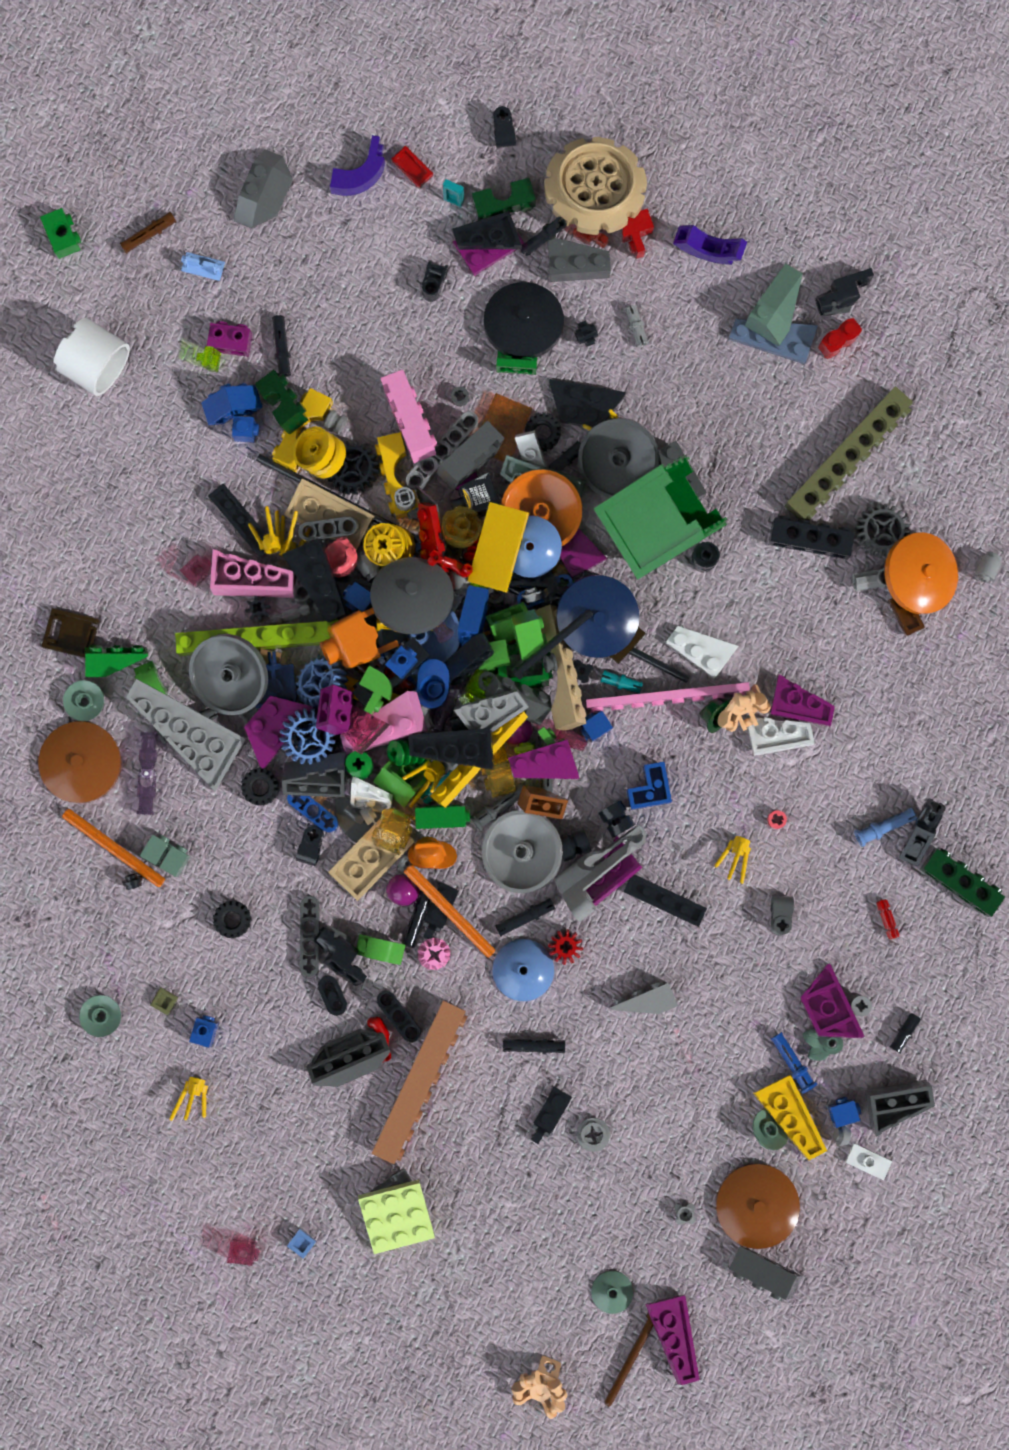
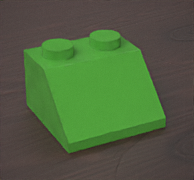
M389 760L373 782L382 790L392 794L393 799L405 808L417 795L427 779L424 776V769L414 776L403 780V776L423 764L419 765L416 763L415 765L409 764L407 766L402 764L401 766H396L394 761Z

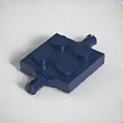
M268 651V664H266L268 671L267 690L262 700L256 705V708H261L270 696L297 702L293 664L277 663L276 651H272L273 659H271V651Z

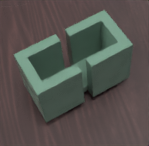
M159 834V836L152 835L140 856L154 865H160L159 868L174 877H179L191 857L186 854L188 850L179 844L174 847L169 843L170 839L162 834Z

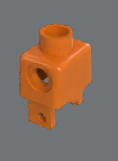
M370 608L363 612L360 610L355 611L329 625L327 631L330 638L320 642V647L329 665L341 660L344 668L349 669L381 658L380 654L399 646L397 640H394L377 648L376 639L378 633L374 626L368 625L364 618L375 614L373 609Z

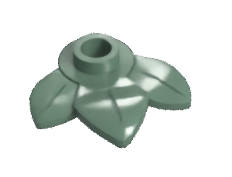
M809 1029L803 1033L805 1041L812 1046L807 1055L811 1060H825L830 1054H838L843 1049L842 1038L817 1036L815 1029ZM831 1040H835L837 1042V1045L835 1047L829 1046V1042Z

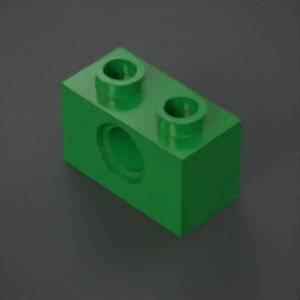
M60 208L40 217L58 259L81 250L78 244L81 243L78 232H73L71 225H74L70 213L66 214L63 208ZM61 230H67L65 235L58 236Z

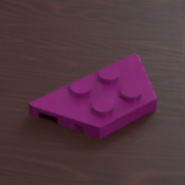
M270 696L244 727L261 768H265L279 752L281 746L286 743L280 742L279 738L286 736L280 733V729H287L282 723L284 721L287 723L291 722L288 716L291 715L293 718H296L295 711L303 715L302 710L304 708L307 709L309 714L311 709H315L314 707Z
M827 964L800 997V1000L817 1036L862 1039L865 1037L831 964Z

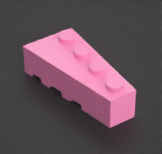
M402 369L381 377L387 401L413 463L436 455L434 448L438 446L434 435H429L428 430H431L427 418L423 419L421 415L424 413L420 402H416V392L414 387L409 385L404 370Z
M213 549L210 589L213 595L294 598L293 589L296 578L293 571L269 564H261L251 559L239 558L236 555L221 553Z
M405 692L382 707L378 713L374 712L373 715L368 716L348 729L347 732L342 733L340 738L346 755L354 751L365 752L387 745L393 740L398 741L408 738L409 735L427 732L417 692Z

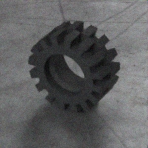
M542 412L540 415L536 413L534 417L531 416L530 420L527 421L525 432L534 431L539 425L548 426L551 431L550 436L546 439L538 438L543 452L547 451V449L551 450L560 440L561 425L558 423V419L556 417L553 418L550 413L549 415H546V412Z
M252 769L242 779V794L248 802L257 806H265L268 803H272L274 798L278 796L279 782L276 776L266 769ZM258 779H263L268 784V790L263 795L255 794L252 789L253 783Z
M226 901L216 908L213 915V925L216 928L215 930L226 938L243 936L251 926L252 917L250 916V910L241 902ZM231 911L238 913L240 916V923L234 928L228 927L224 921L226 914Z

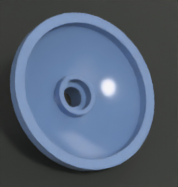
M528 516L513 570L514 573L523 577H539L548 573L557 564L562 550L561 538L557 529L546 519L538 516ZM530 542L534 545L531 551L526 548V545Z
M518 939L507 943L497 953L493 962V978L498 989L508 998L516 1001H530L543 995L550 987L554 977V963L549 952L541 944L528 939ZM522 966L528 969L524 975L519 971Z

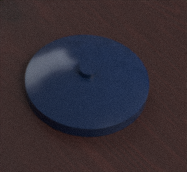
M605 575L586 576L572 583L562 594L556 613L559 632L586 610L590 609L593 612L591 618L564 639L567 645L579 654L593 658L614 655L623 650L636 634L639 624L637 601L629 588L617 579Z

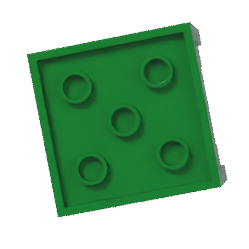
M682 455L667 465L661 464L594 508L637 580L727 525L725 522L727 518H722L717 508L707 513L686 479L687 475L694 472L688 463L689 456L685 457V455Z

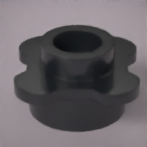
M576 660L574 662V668L577 671L576 679L582 683H587L589 681V673L592 672L593 667L591 664L586 665L580 660Z

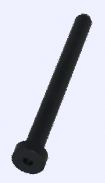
M590 609L586 610L519 667H512L511 671L521 680L524 677L523 673L591 618L593 612Z

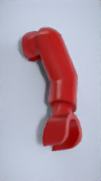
M433 550L429 554L428 564L431 566L439 563L440 566L450 568L462 578L469 577L473 572V567L470 564L463 565L456 559L446 556L441 557L437 550Z
M378 1016L370 1017L367 1021L368 1027L373 1028L376 1033H383L389 1046L390 1033L383 1020ZM391 1053L388 1054L384 1061L391 1059Z

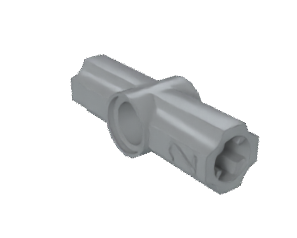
M885 567L852 574V583L855 591L887 587L886 582H883L880 578L881 573H885Z

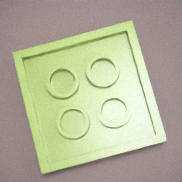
M419 1179L358 1195V1201L374 1254L435 1238Z

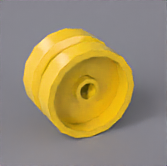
M317 426L303 431L297 438L293 448L295 463L314 476L323 479L337 473L346 457V448L343 441L322 427Z

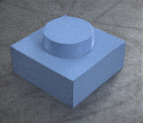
M300 1228L287 1247L304 1259L317 1240Z

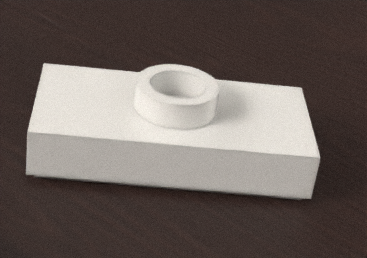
M535 430L515 435L522 460L547 467Z
M853 1143L845 1163L884 1180L892 1161Z

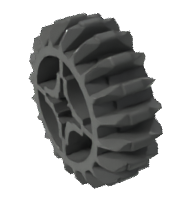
M885 503L882 509L879 504H876L875 510L870 506L867 508L868 513L865 511L861 513L863 518L857 519L860 525L855 526V530L860 532L855 537L862 538L858 545H866L863 548L864 552L870 549V556L877 552L878 558H881L883 553L887 558L892 546L900 538L910 534L909 531L905 530L910 527V524L903 523L907 520V517H900L902 510L895 513V506H892L889 510L888 504ZM885 516L889 518V520L886 522H881L878 519L875 520L873 517ZM868 523L871 525L870 528L874 532L873 537L871 539L867 532ZM894 523L898 530L897 539L894 537L895 534L891 529ZM888 525V527L885 529L886 531L879 537H877V535L880 533L879 530ZM878 540H884L887 543L890 542L892 545L881 546L876 544V542Z

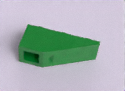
M90 645L85 647V677H107L148 657L147 647L142 645H132L131 647H123L121 645H111L110 647Z

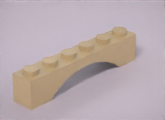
M547 605L535 610L537 616L542 617L544 628H541L542 634L545 633L547 642L559 633L556 621L558 606ZM563 640L551 650L556 657L558 666L557 691L551 712L555 729L566 731L586 724V711L582 706V694L576 679L577 671L572 661L573 653L569 645Z

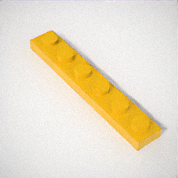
M521 712L492 732L493 755L528 718L525 712ZM458 765L451 771L443 783L435 789L430 797L446 808L481 768Z

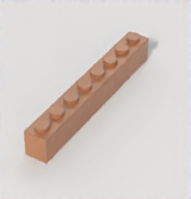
M443 1000L371 1154L392 1164H395L396 1160L401 1161L405 1149L402 1148L405 1140L410 1141L414 1133L411 1127L414 1121L419 1122L423 1114L420 1108L423 1102L427 1104L432 1094L429 1091L431 1084H437L441 1075L438 1069L441 1064L445 1066L450 1056L446 1052L450 1045L454 1047L459 1037L455 1033L458 1027L463 1028L468 1017L464 1015L466 1010Z

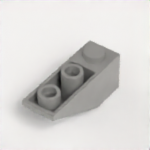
M661 980L652 984V989L644 992V989L633 992V997L625 1000L624 997L614 1000V1005L610 1006V1008L617 1011L661 1014L677 1007L678 1004L669 983L663 984Z

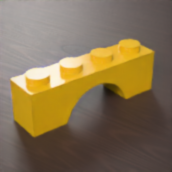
M312 388L309 389L308 393L304 392L300 400L307 410L305 415L308 421L290 435L284 430L281 436L283 438L280 445H276L272 452L274 462L297 473L300 466L295 463L293 458V448L300 431L310 422L324 421L333 405L332 398Z
M401 432L377 437L379 444H375L377 456H382L383 463L379 464L382 476L386 475L387 477L384 487L386 495L391 494L392 502H388L390 512L395 514L396 519L408 517L407 512L409 511L398 509L394 498L395 492L403 487L395 478L397 464L406 457ZM412 490L415 495V506L411 510L418 507L415 490Z

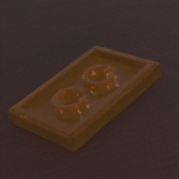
M495 393L482 425L489 421L504 437L496 456L493 457L504 462L506 455L513 457L517 447L515 435L523 433L533 408Z

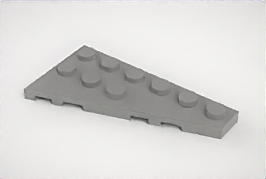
M136 678L126 698L216 792L245 738Z

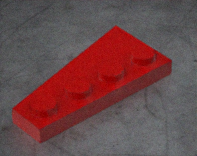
M426 502L418 503L417 515L420 525L419 538L421 540L420 556L428 560L429 554L433 550H437L440 556L443 557L442 552L445 551V547L438 535L441 532L437 507ZM440 566L445 572H449V568Z

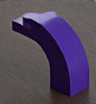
M372 135L368 158L362 166L354 170L333 168L330 183L331 194L340 196L357 195L370 189L379 180L385 167V159L382 157L384 144H381L380 136Z
M681 225L678 228L673 244L697 258L713 263L732 265L733 261H740L742 259L747 241L743 238H717L704 233L694 225Z

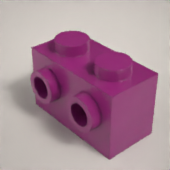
M223 321L210 323L207 348L209 352L249 357L252 340L251 329L244 324L231 326Z
M336 685L322 688L320 691L316 728L334 735L347 732L350 726L353 692Z

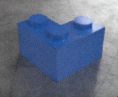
M246 383L237 386H231V384L222 385L219 391L209 394L208 398L201 402L208 425L225 424L233 416H251L263 408L256 385H247Z
M665 761L644 765L643 773L646 786L626 790L630 811L672 803Z

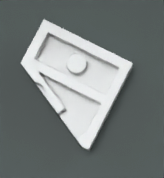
M357 777L352 778L350 807L364 809L363 804H365L367 809L371 807L373 811L391 814L392 794Z

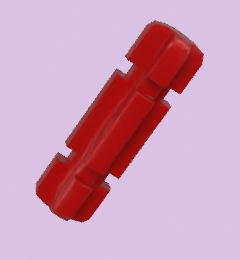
M888 900L877 901L876 904L878 910L881 911L880 916L884 928L887 929L888 939L899 937L898 929L895 928L896 923L892 911L888 908L890 907Z

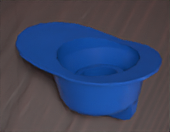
M429 659L419 668L416 692L420 704L430 709L437 708L447 698L449 692V670L441 660Z

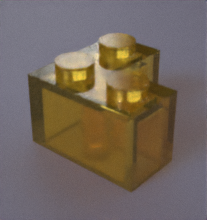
M503 744L493 755L494 770L481 768L482 776H487L486 779H483L486 791L491 790L493 798L516 792L510 763Z

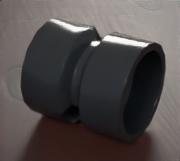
M711 542L698 544L691 556L693 567L703 573L713 570L720 557L718 547Z
M621 800L598 813L603 823L608 824L607 830L612 838L635 826L631 816L625 814L626 808ZM620 817L621 823L616 825L614 819Z
M583 827L571 831V835L566 833L560 835L564 862L576 858V854L582 856L592 852Z

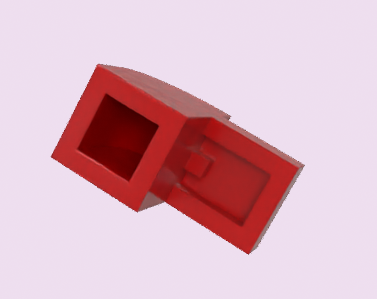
M648 208L641 210L636 218L628 217L627 226L622 229V243L628 242L631 254L635 253L636 259L644 257L645 254L641 237L652 234L654 229Z

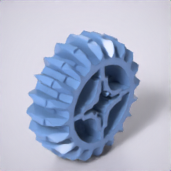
M320 655L317 658H311L310 663L305 662V668L300 669L301 675L296 676L299 680L295 684L298 688L296 693L299 695V699L305 705L314 707L315 710H318L320 691L322 688L336 685L347 689L344 683L349 681L345 677L347 672L342 663L338 661L329 665L325 657Z
M304 708L302 710L303 715L295 711L296 718L289 715L288 719L291 722L287 723L284 721L282 723L287 729H280V733L286 735L279 738L280 742H286L281 748L283 750L288 749L286 751L288 757L293 754V761H297L300 757L301 764L305 763L306 758L309 764H312V758L320 762L319 755L326 758L327 754L324 751L326 749L332 751L328 744L335 743V740L330 738L335 735L323 731V740L321 741L316 737L317 715L315 716V709H311L308 714L307 709ZM312 721L305 728L297 726L301 722ZM292 732L299 736L297 749L292 745ZM310 732L313 739L305 741L301 733L308 734ZM310 745L318 746L313 751L302 752Z

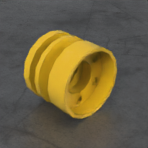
M388 523L374 525L368 530L363 545L367 558L379 566H386L398 559L413 557L416 547L414 536L408 529Z

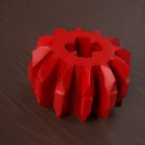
M568 929L565 930V937H563L561 931H557L560 939H557L555 936L551 937L556 944H548V947H555V950L549 952V954H558L554 959L556 962L559 961L560 957H563V965H566V958L569 957V961L572 964L574 963L572 955L576 958L581 957L575 951H583V947H576V944L581 943L582 939L574 941L573 939L577 936V933L574 932L569 937ZM565 941H568V945L571 944L572 947L571 950H567V953H563V949L560 950V944L563 945Z

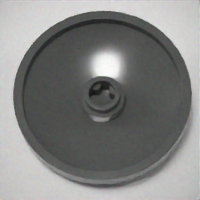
M610 418L592 427L582 440L578 453L579 470L582 478L587 480L586 484L594 492L603 497L610 498L659 466V449L653 435L642 424L627 418Z
M408 557L395 560L383 567L373 580L370 591L372 609L380 622L393 631L403 634H420L430 631L439 626L452 609V582L439 565L431 566L428 564L427 559Z
M232 634L214 635L198 645L191 656L189 678L192 688L197 697L213 711L225 715L243 714L255 707L264 697L268 685V671L265 661L260 652L244 638Z

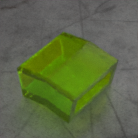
M477 669L472 675L465 691L480 699H484L485 691L481 690L478 685L479 677L484 672ZM491 678L482 679L485 686L491 684Z

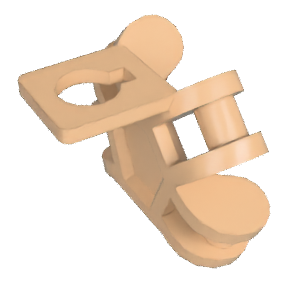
M754 684L750 691L746 692V695L742 696L740 692L735 693L732 700L718 717V725L733 732L737 729L738 720L743 731L747 730V727L751 725H759L755 713L757 711L763 714L770 711L771 706L766 696L760 692L757 684ZM749 712L750 717L743 720L742 715Z
M542 1356L538 1370L532 1371L531 1375L527 1373L521 1374L520 1381L512 1385L513 1403L515 1405H522L529 1399L537 1400L542 1403L545 1414L550 1419L556 1417L557 1412L561 1413L564 1411V1400L567 1398V1392L562 1388V1383L558 1379L561 1362ZM549 1363L553 1365L555 1370L551 1371V1373L546 1372L547 1369L544 1364Z

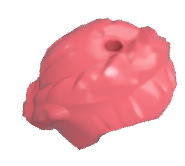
M347 537L337 538L336 541L324 548L335 577H345L354 571L357 566L358 556Z

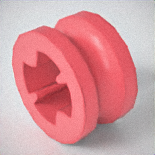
M776 810L768 815L767 822L771 828L780 829L785 826L787 817L784 812ZM774 814L782 817L780 825L772 823V819H774L772 816Z

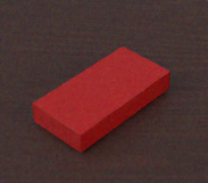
M406 145L391 158L392 162L418 188L423 186L433 176V172Z

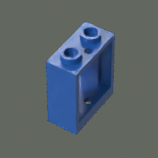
M468 585L458 625L459 647H462L473 636L483 633L486 622L485 616H487L489 610V589Z

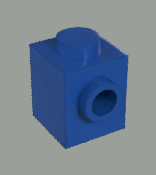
M233 416L232 437L234 441L255 443V436L259 434V424H256L254 417Z
M356 582L353 585L349 584L343 592V595H345L343 598L346 602L345 606L352 612L356 610L363 612L372 606L370 592Z
M400 646L385 665L400 679H403L418 662L415 658L417 654L408 646L406 649Z
M603 711L596 715L592 712L585 717L586 724L581 725L582 729L580 732L586 741L590 739L592 743L611 731L613 726Z
M203 1014L202 1018L197 1017L189 1042L208 1048L212 1047L219 1023L215 1022V1018Z
M842 1097L836 1099L835 1104L827 1106L832 1124L836 1128L860 1121L859 1115H862L858 1102L855 1103L852 1099Z

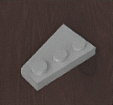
M514 689L454 707V711L468 730L491 728L493 732L529 708V705L519 691Z

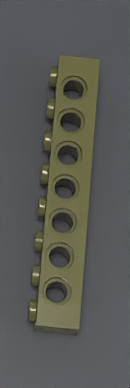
M895 386L791 497L784 507L797 519L805 520L807 518L810 520L817 513L815 508L819 504L823 506L831 498L828 494L833 489L837 491L845 483L842 479L846 475L850 477L858 469L855 465L860 460L864 462L872 454L869 450L873 446L877 448L885 440L882 436L887 431L891 433L898 426L896 421L900 417L904 419L912 411L909 407L913 401ZM886 409L894 410L895 416H889ZM873 423L880 424L882 430H875L873 428ZM859 438H866L868 445H862L859 442ZM852 452L855 459H848L845 453ZM832 467H839L841 474H835L832 471ZM825 481L828 484V488H820L818 482ZM811 495L814 498V503H807L805 496Z

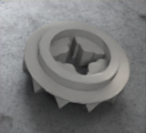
M589 1118L578 1127L577 1139L585 1150L591 1152L600 1151L606 1147L610 1140V1130L601 1119ZM591 1126H593L595 1132H602V1134L596 1136L595 1144L591 1137H584L591 1132Z

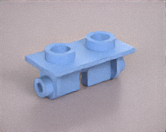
M186 252V255H183L181 263H183L182 272L220 281L225 265L224 261Z

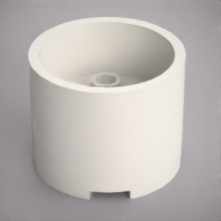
M82 318L74 324L73 328L75 330L61 341L53 363L57 365L55 370L93 395L100 396L119 377L127 362L130 346L90 319Z

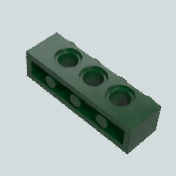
M933 849L919 870L986 917H992L1005 899V896L1001 894L1002 890L994 884L988 885L984 882L985 878L979 873H971L967 870L968 866L962 861H954L950 858L951 854L945 849ZM944 864H948L951 867L949 875H945L942 871ZM961 876H965L968 880L966 887H962L959 883ZM978 888H982L985 892V896L982 899H979L976 895Z

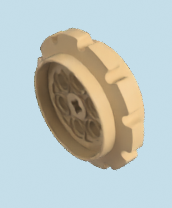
M593 137L591 142H586L581 138L565 145L564 154L556 153L547 167L546 175L550 178L545 179L544 192L547 203L554 204L553 214L556 217H562L561 220L564 219L566 221V226L575 224L577 226L576 230L585 234L598 235L600 229H605L607 233H612L627 226L628 217L636 218L641 211L645 196L641 193H645L647 188L646 174L643 167H637V156L626 146L615 147L614 140L602 137ZM579 198H585L586 201H581Z

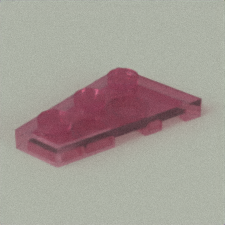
M352 705L349 729L342 734L356 752L362 754L388 728L389 724Z

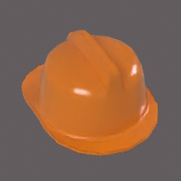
M426 836L410 847L408 859L413 866L418 868L445 869L455 864L457 853L452 845Z

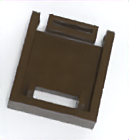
M52 608L41 647L85 658V647L94 645L98 630L97 627L91 625L92 623L99 624L100 620ZM55 620L62 622L57 641L50 639Z

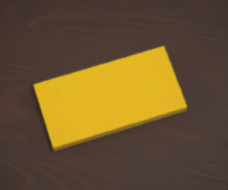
M489 502L472 563L473 572L468 577L467 582L507 593L528 520V512Z

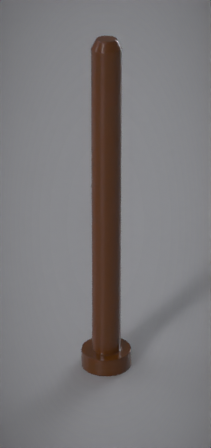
M649 1312L646 1314L648 1319L604 1401V1404L608 1407L613 1404L654 1326Z

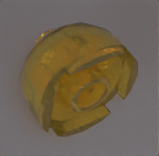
M457 506L453 510L446 511L441 522L443 539L455 548H466L476 543L482 531V520L477 517V513L463 506Z

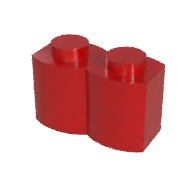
M854 318L847 319L837 330L830 331L824 336L818 349L826 359H830L836 356L843 347L853 344L861 333L862 328Z

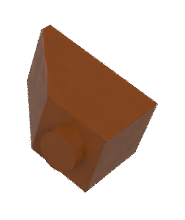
M523 785L517 804L528 814L563 819L568 800L545 789Z

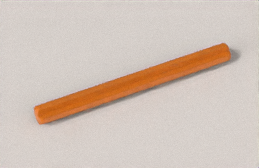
M71 809L65 810L62 815L63 819L155 886L161 887L165 882L163 876Z
M409 865L404 870L409 879L486 957L489 958L494 954L495 949L413 865Z

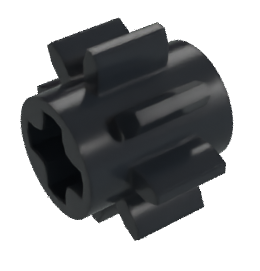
M586 320L578 323V329L574 330L578 343H585L586 347L595 344L598 332L594 323L588 324Z
M254 596V601H247L250 606L245 612L252 613L250 616L251 620L257 617L262 622V617H269L267 609H270L271 606L264 605L266 598L260 601ZM261 605V608L263 610L261 612H256L254 607H259Z

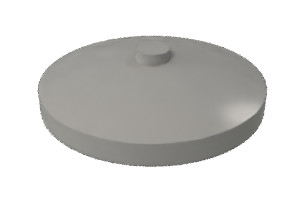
M523 810L512 811L499 817L489 827L483 840L482 858L488 875L498 886L510 892L530 893L545 887L557 874L562 861V842L554 825L544 816L528 814Z

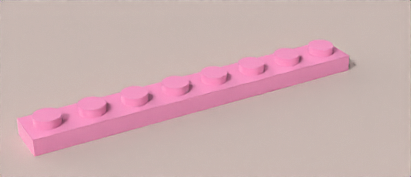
M749 682L587 699L585 705L586 710L591 709V713L603 711V708L611 707L612 711L622 710L623 706L631 705L632 708H642L646 703H652V706L664 705L665 701H672V704L684 703V699H692V702L704 701V697L724 699L725 695L733 694L734 697L735 693L739 692L743 696L747 691H750Z

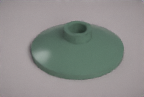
M77 681L71 684L64 693V709L70 717L78 721L92 720L103 709V692L98 685L91 681ZM84 698L89 700L87 705L82 704Z
M105 995L89 998L80 1010L79 1019L81 1026L88 1034L95 1037H105L112 1034L121 1022L119 1005L114 999ZM100 1012L105 1013V1018L103 1020L99 1019L98 1017Z
M763 1109L755 1115L752 1128L759 1144L773 1151L784 1147L788 1141V1136L768 1111Z
M606 1271L600 1274L593 1282L591 1289L592 1299L601 1311L609 1314L620 1313L630 1305L633 1298V1287L630 1280L623 1273ZM611 1290L617 1292L615 1297L609 1296Z

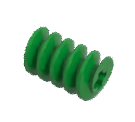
M409 739L393 740L388 744V758L390 761H394L396 766H401L402 764L404 766L409 764L415 765L416 763L421 765L428 760L410 756Z
M354 751L346 759L345 766L352 777L363 780L372 774L374 764L367 753ZM359 761H361L364 764L361 766L360 770L357 767H355L359 764Z

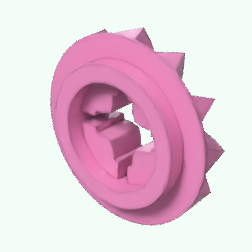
M430 938L419 946L417 955L422 966L428 970H438L445 967L450 960L451 951L444 940ZM429 948L434 952L440 951L438 952L439 960L434 957L429 959L431 956Z

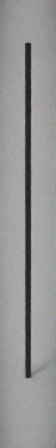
M261 454L256 459L257 462L300 483L301 479H305L375 515L373 522L377 524L388 523L397 525ZM410 532L414 536L415 542L421 545L419 536ZM461 558L459 562L463 565L466 564L463 558ZM508 587V591L516 596L524 591L521 588ZM543 603V604L539 605L538 607L542 608V607H545V606H547V605H546L545 603ZM635 647L629 652V654L685 683L690 678L689 675Z

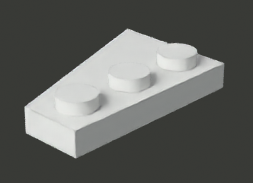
M677 626L665 642L713 679H715L739 647Z
M756 717L759 725L747 727L754 756L811 746L815 743L810 723Z

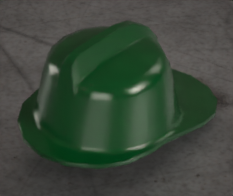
M732 698L727 701L713 699L700 711V717L707 723L708 732L715 733L722 728L718 725V717Z

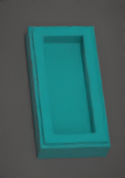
M445 179L443 183L444 200L462 207L464 203V187Z

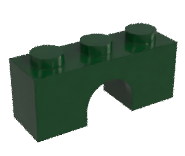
M530 178L511 182V196L507 200L496 199L491 188L472 193V202L477 220L479 221L510 211L512 216L514 212H528L533 207H536V198Z
M273 369L256 382L255 385L262 397L271 406L281 401L280 405L272 411V414L280 427L290 435L308 421L305 415L307 410L300 401L297 402L296 398L298 395L291 387H288L289 381L283 373L279 375Z

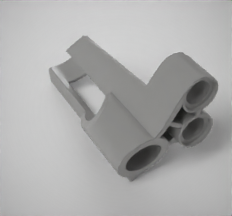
M640 824L629 830L604 850L584 855L555 877L556 884L563 893L564 901L579 922L597 908L586 889L645 843L646 832ZM627 839L628 843L596 867L593 865V863Z

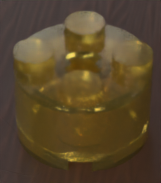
M392 807L389 809L384 808L380 816L382 821L379 828L376 827L374 829L372 839L375 840L376 846L400 855L399 849L405 848L411 836L413 827L410 826L411 821L415 822V817Z

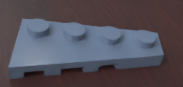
M735 319L729 340L805 365L818 325L791 323L788 334L780 346H777L745 327L747 320Z

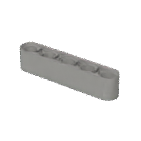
M469 411L463 413L438 440V446L434 447L436 455L419 461L406 477L407 488L415 490V493H417L416 487L410 484L413 478L421 480L418 486L422 490L437 475L440 466L438 463L445 456L449 457L457 446L463 444L478 429V417L475 413ZM472 419L475 423L473 426L467 427L464 425V421ZM453 434H459L461 439L455 442L450 437ZM444 448L448 453L445 456H439L437 451ZM431 463L434 465V469L426 471L423 469L424 465Z

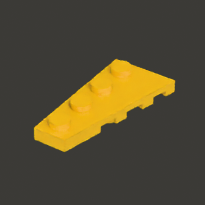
M787 1075L753 1092L755 1097L807 1160L827 1152L791 1075Z

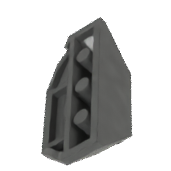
M264 149L254 160L238 197L234 222L253 229L257 225L278 216L293 182L283 156Z
M359 1029L322 1045L311 1063L307 1065V1070L313 1086L339 1087L377 1070L390 1053V1049L383 1033Z

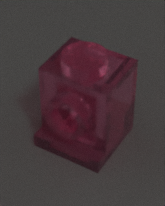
M197 554L180 569V572L197 588L211 574L210 567L212 563L206 556L201 558ZM197 568L203 569L200 574H196Z
M232 1239L229 1245L227 1263L253 1266L254 1262L258 1261L260 1254L257 1242ZM240 1251H246L247 1257H241Z

